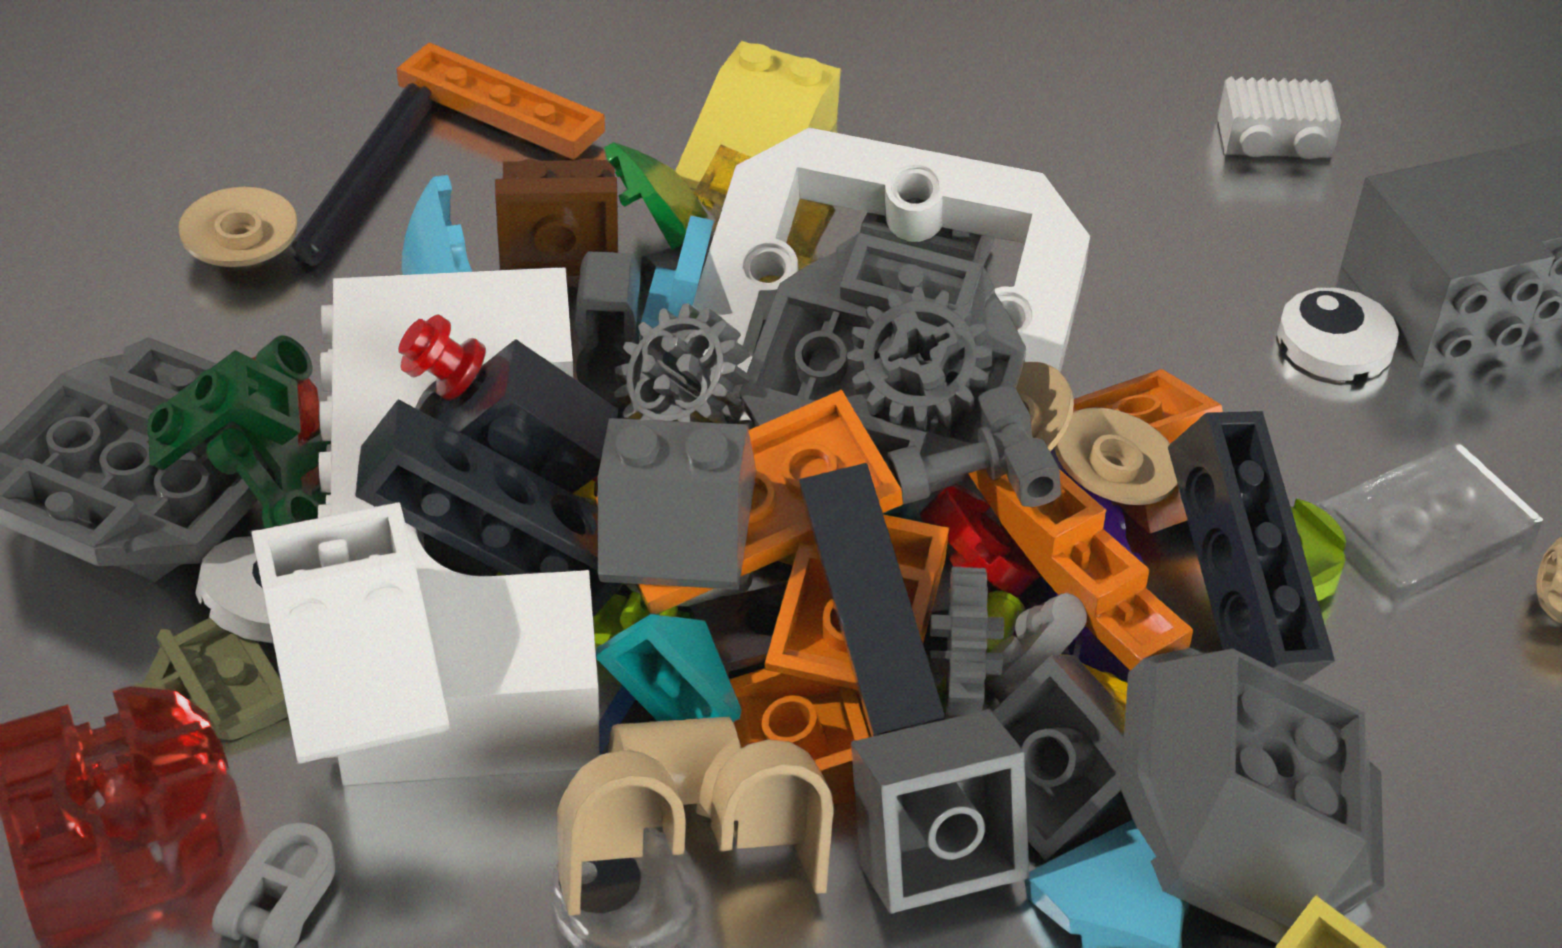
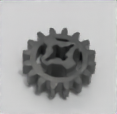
M915 287L912 294V302L903 303L895 292L889 293V310L883 313L879 309L869 306L866 309V316L870 329L854 327L852 330L853 345L859 348L847 352L849 370L858 372L852 378L854 392L856 395L870 393L867 398L868 412L872 415L881 412L886 407L890 409V423L901 425L905 416L914 417L917 430L925 432L928 417L937 415L939 421L945 427L952 425L951 408L957 406L961 410L970 413L974 409V397L970 389L986 391L988 387V374L982 369L992 366V348L981 346L987 341V328L984 323L969 326L972 320V307L968 303L959 306L954 311L949 309V292L942 290L934 302L925 301L922 287ZM893 333L894 339L891 346L879 351L884 340ZM878 351H879V353H880V358H879V359H876L877 353H878ZM920 353L924 361L931 360V362L925 365H920L915 357H909L913 354ZM964 359L959 375L947 386L945 379L948 372L959 367V360ZM900 391H904V392L913 394V395H915V396L907 395V394L901 393Z

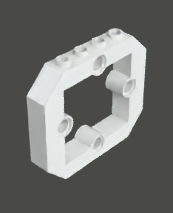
M807 128L736 165L692 306L699 312L705 307L710 308L740 332L741 336L737 342L749 351L750 357L737 366L746 373L752 359L763 319H767L779 284L799 271L796 254L786 243L799 199L886 216L889 229L898 238L906 241L921 242L930 239L940 231L941 227L1024 243L1025 246L1014 287L1002 286L996 288L995 293L1011 317L1014 325L1018 328L1017 331L1026 346L1025 362L1046 363L1061 372L1086 269L1090 235L1043 173L814 128ZM912 198L925 200V202L919 204H911L905 201ZM768 275L780 277L779 280L772 283L758 281L760 278ZM735 385L733 393L740 398L739 392L742 385ZM726 405L722 409L731 424H747L748 430L755 428L742 405L740 407Z

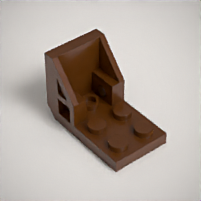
M584 158L570 161H539L535 159L503 161V179H495L500 270L565 267L567 287H578L581 264L588 252L618 253L617 177H615V168L608 160Z

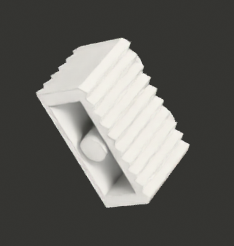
M1232 76L1225 80L1218 111L1220 135H1222L1223 148H1225L1224 155L1301 157L1305 159L1333 158L1342 123L1332 85L1328 80L1321 84L1317 79L1311 83L1306 79L1300 83L1296 79L1288 82L1285 78L1279 82L1275 78L1267 82L1264 77L1258 81L1253 77L1247 81L1243 77L1235 80Z

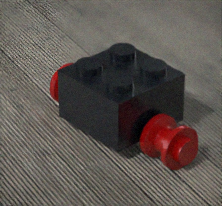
M434 315L427 321L418 319L407 329L398 347V352L403 355L401 370L413 378L420 376L425 371L437 377L435 389L436 393L442 398L433 404L431 417L572 494L592 480L595 482L594 496H598V474L609 418L617 419L618 408L517 339H514L483 364L486 355L485 345L475 338L467 339L461 344L449 337L451 322L442 315Z

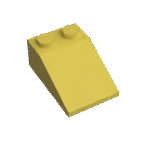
M741 41L717 74L677 165L676 173L686 182L689 188L726 198L736 165L807 128L829 132L832 130L838 116L841 69L822 64L812 58H801L772 50L762 44H751Z

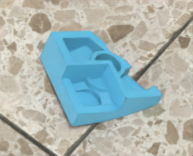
M448 175L433 177L425 187L414 208L405 234L402 251L401 270L403 275L472 272L467 258L461 224L452 225L450 220L452 186Z

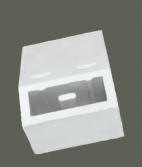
M400 502L252 531L298 764L450 731L417 570Z

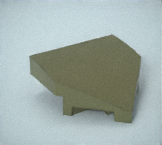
M211 618L173 636L170 630L161 629L156 638L160 648L143 684H134L126 701L130 709L186 729L229 741L252 734L288 717L282 682L258 642L244 639L221 628Z

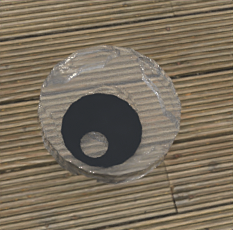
M644 828L642 857L582 862L580 915H568L558 878L557 863L553 869L551 884V909L560 933L575 948H672L684 939L692 925V918L698 907L699 876L690 854L685 849L684 854L672 855L664 833L652 828Z

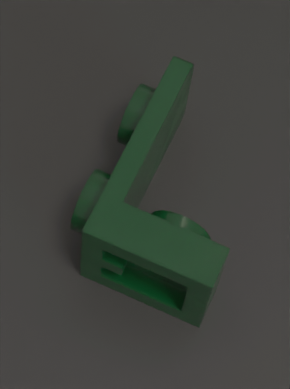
M234 350L212 368L203 371L196 380L168 401L159 404L150 414L147 423L150 465L160 470H165L230 421L283 446L301 433L297 381Z

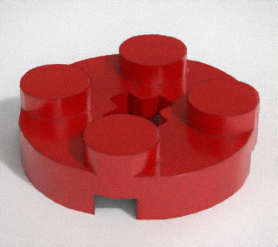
M959 484L945 488L920 512L922 521L927 524L949 528L948 542L956 550L950 556V561L954 567L986 568L987 579L997 591H1005L1019 599L1041 577L1038 575L1039 571L1003 525L999 526L994 520L984 514L990 508L988 503Z

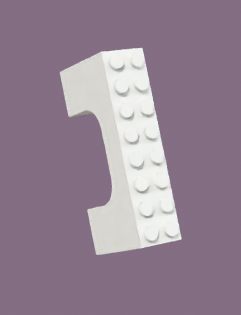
M565 267L333 278V305L321 306L324 344L332 343V349H328V352H321L320 356L323 392L332 391V396H328L327 401H320L322 441H331V444L327 445L326 452H319L321 492H331V495H326V504L318 505V518L374 508V506L355 497L361 445L398 399L430 416L433 404L442 398L436 393L435 389L437 377L425 371L420 376L413 378L401 370L403 355L398 352L399 343L404 333L416 320L423 319L427 321L434 315H442L451 322L449 336L451 339L461 344L467 339L475 338L485 345L486 355L483 364L514 339H517L573 378ZM405 523L417 570L450 731L327 757L326 759L338 758L343 786L580 769L600 755L598 680L589 570L483 577L460 574L434 561L424 550V532Z

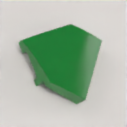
M615 142L604 147L608 162L615 168L616 176L620 177L626 187L623 193L618 195L620 203L626 207L642 198L671 250L683 244L690 216L705 219L708 217L698 198L671 167L651 156Z

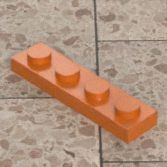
M430 42L396 68L398 86L405 88L411 83L416 84L420 88L426 86L431 91L429 99L573 160L605 132V114Z

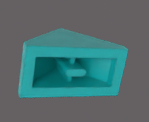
M650 614L596 648V659L658 722L730 717L734 722L741 716L742 709L707 624L703 620Z

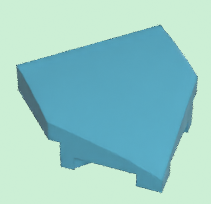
M690 216L677 269L675 271L656 266L641 323L645 322L652 328H655L659 325V310L666 308L678 317L683 304L689 303L691 306L693 305L714 220Z
M1133 819L1030 871L1029 878L1024 879L1027 899L1070 934H1081L1082 948H1182L1181 932L1185 910H1189L1190 904L1163 892L1151 864V860L1156 855L1136 827Z

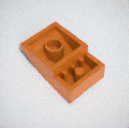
M1163 369L1075 398L1073 412L1085 408H1108L1133 415L1154 427L1170 444L1206 412H1223L1222 404ZM1178 484L1169 496L1156 503L1130 505L1116 502L1135 522L1149 533L1187 521Z
M883 514L923 643L946 558L949 528ZM799 543L766 657L765 670L858 690L816 544L806 545Z
M765 668L730 679L742 709L740 718L733 722L741 748L769 739L791 742L806 750L817 764L831 791L833 804L855 802L851 742L872 737L858 690L768 671Z

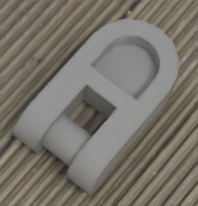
M1065 593L1049 599L1044 605L1034 606L1025 610L1016 619L1015 630L1017 638L1014 635L1010 636L990 651V653H1003L1002 675L986 674L984 679L985 687L1000 704L1050 655H1060L1086 624L1087 614L1081 600L1075 595Z
M301 822L286 824L273 830L263 839L218 903L212 920L214 932L234 940H238L245 935L257 940L259 948H294L300 937L303 923L331 884L336 872L332 842L326 832L315 825ZM265 894L280 899L271 912L257 907Z

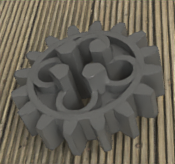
M689 303L683 304L678 317L666 308L659 310L658 326L652 328L645 322L638 326L643 337L639 344L625 342L623 349L631 355L629 364L615 367V374L627 381V384L614 392L615 398L627 405L622 413L626 419L702 423L711 421L713 423L726 424L724 415L721 412L726 405L740 407L742 400L733 393L735 385H742L750 380V375L737 366L750 357L749 351L737 342L741 336L740 332L707 307L699 312ZM666 352L678 359L676 365L680 372L701 386L699 397L686 389L687 382L683 376L663 363V357Z
M952 567L948 615H931L930 636L947 637V651H930L929 653L931 672L946 673V719L982 711L986 674L1002 675L1003 653H986L987 639H1003L1004 617H988L986 568Z

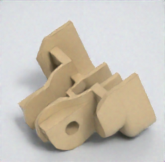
M730 717L615 724L610 732L608 753L599 755L582 766L569 783L561 798L557 810L558 878L568 915H580L582 862L642 857L644 828L662 827L672 855L684 854L686 820L683 805L692 804L696 814L711 818V828L721 851L732 850L733 836L736 838V849L794 844L815 894L826 893L833 803L831 791L819 767L806 750L788 741L769 739L741 748L734 723Z

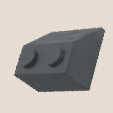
M609 418L598 474V576L600 582L739 589L756 478V466L747 424Z
M1050 655L992 712L1024 751L1028 842L1045 861L1052 859L1126 801L1120 788L1126 711L1075 655Z

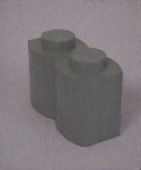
M588 252L581 264L574 319L575 331L579 339L576 374L578 381L593 392L614 393L621 386L627 384L626 380L615 374V367L629 364L631 355L623 349L625 342L639 344L640 330L638 326L641 324L638 310L640 269L632 253Z

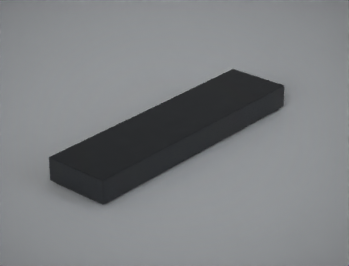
M862 463L799 479L800 492L871 736L945 720L944 711L868 464Z

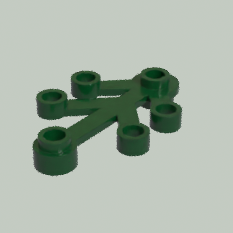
M277 336L259 350L256 355V361L296 380L297 386L308 379L313 371L312 361L307 351L299 342L289 336ZM241 425L239 426L245 434L235 428H226L207 444V455L211 463L225 474L238 472L262 504L264 529L318 519V505L326 504V495H331V492L322 493L319 482L312 488V496L302 490L301 477L319 466V452H326L327 445L331 444V441H322L320 427L311 433L307 438V442L300 447L298 435L282 446ZM252 444L273 470L275 481L254 456Z

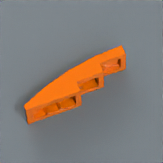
M986 469L968 473L1002 525L1046 582L1058 595L1069 593L1081 600L1087 614L1085 626L1130 671L1146 657L1190 648L1193 629L1146 588L1149 568L1103 529L1106 509L1060 469L1061 495L1050 503L1036 507L1021 505L1007 475H1002L997 480H991Z

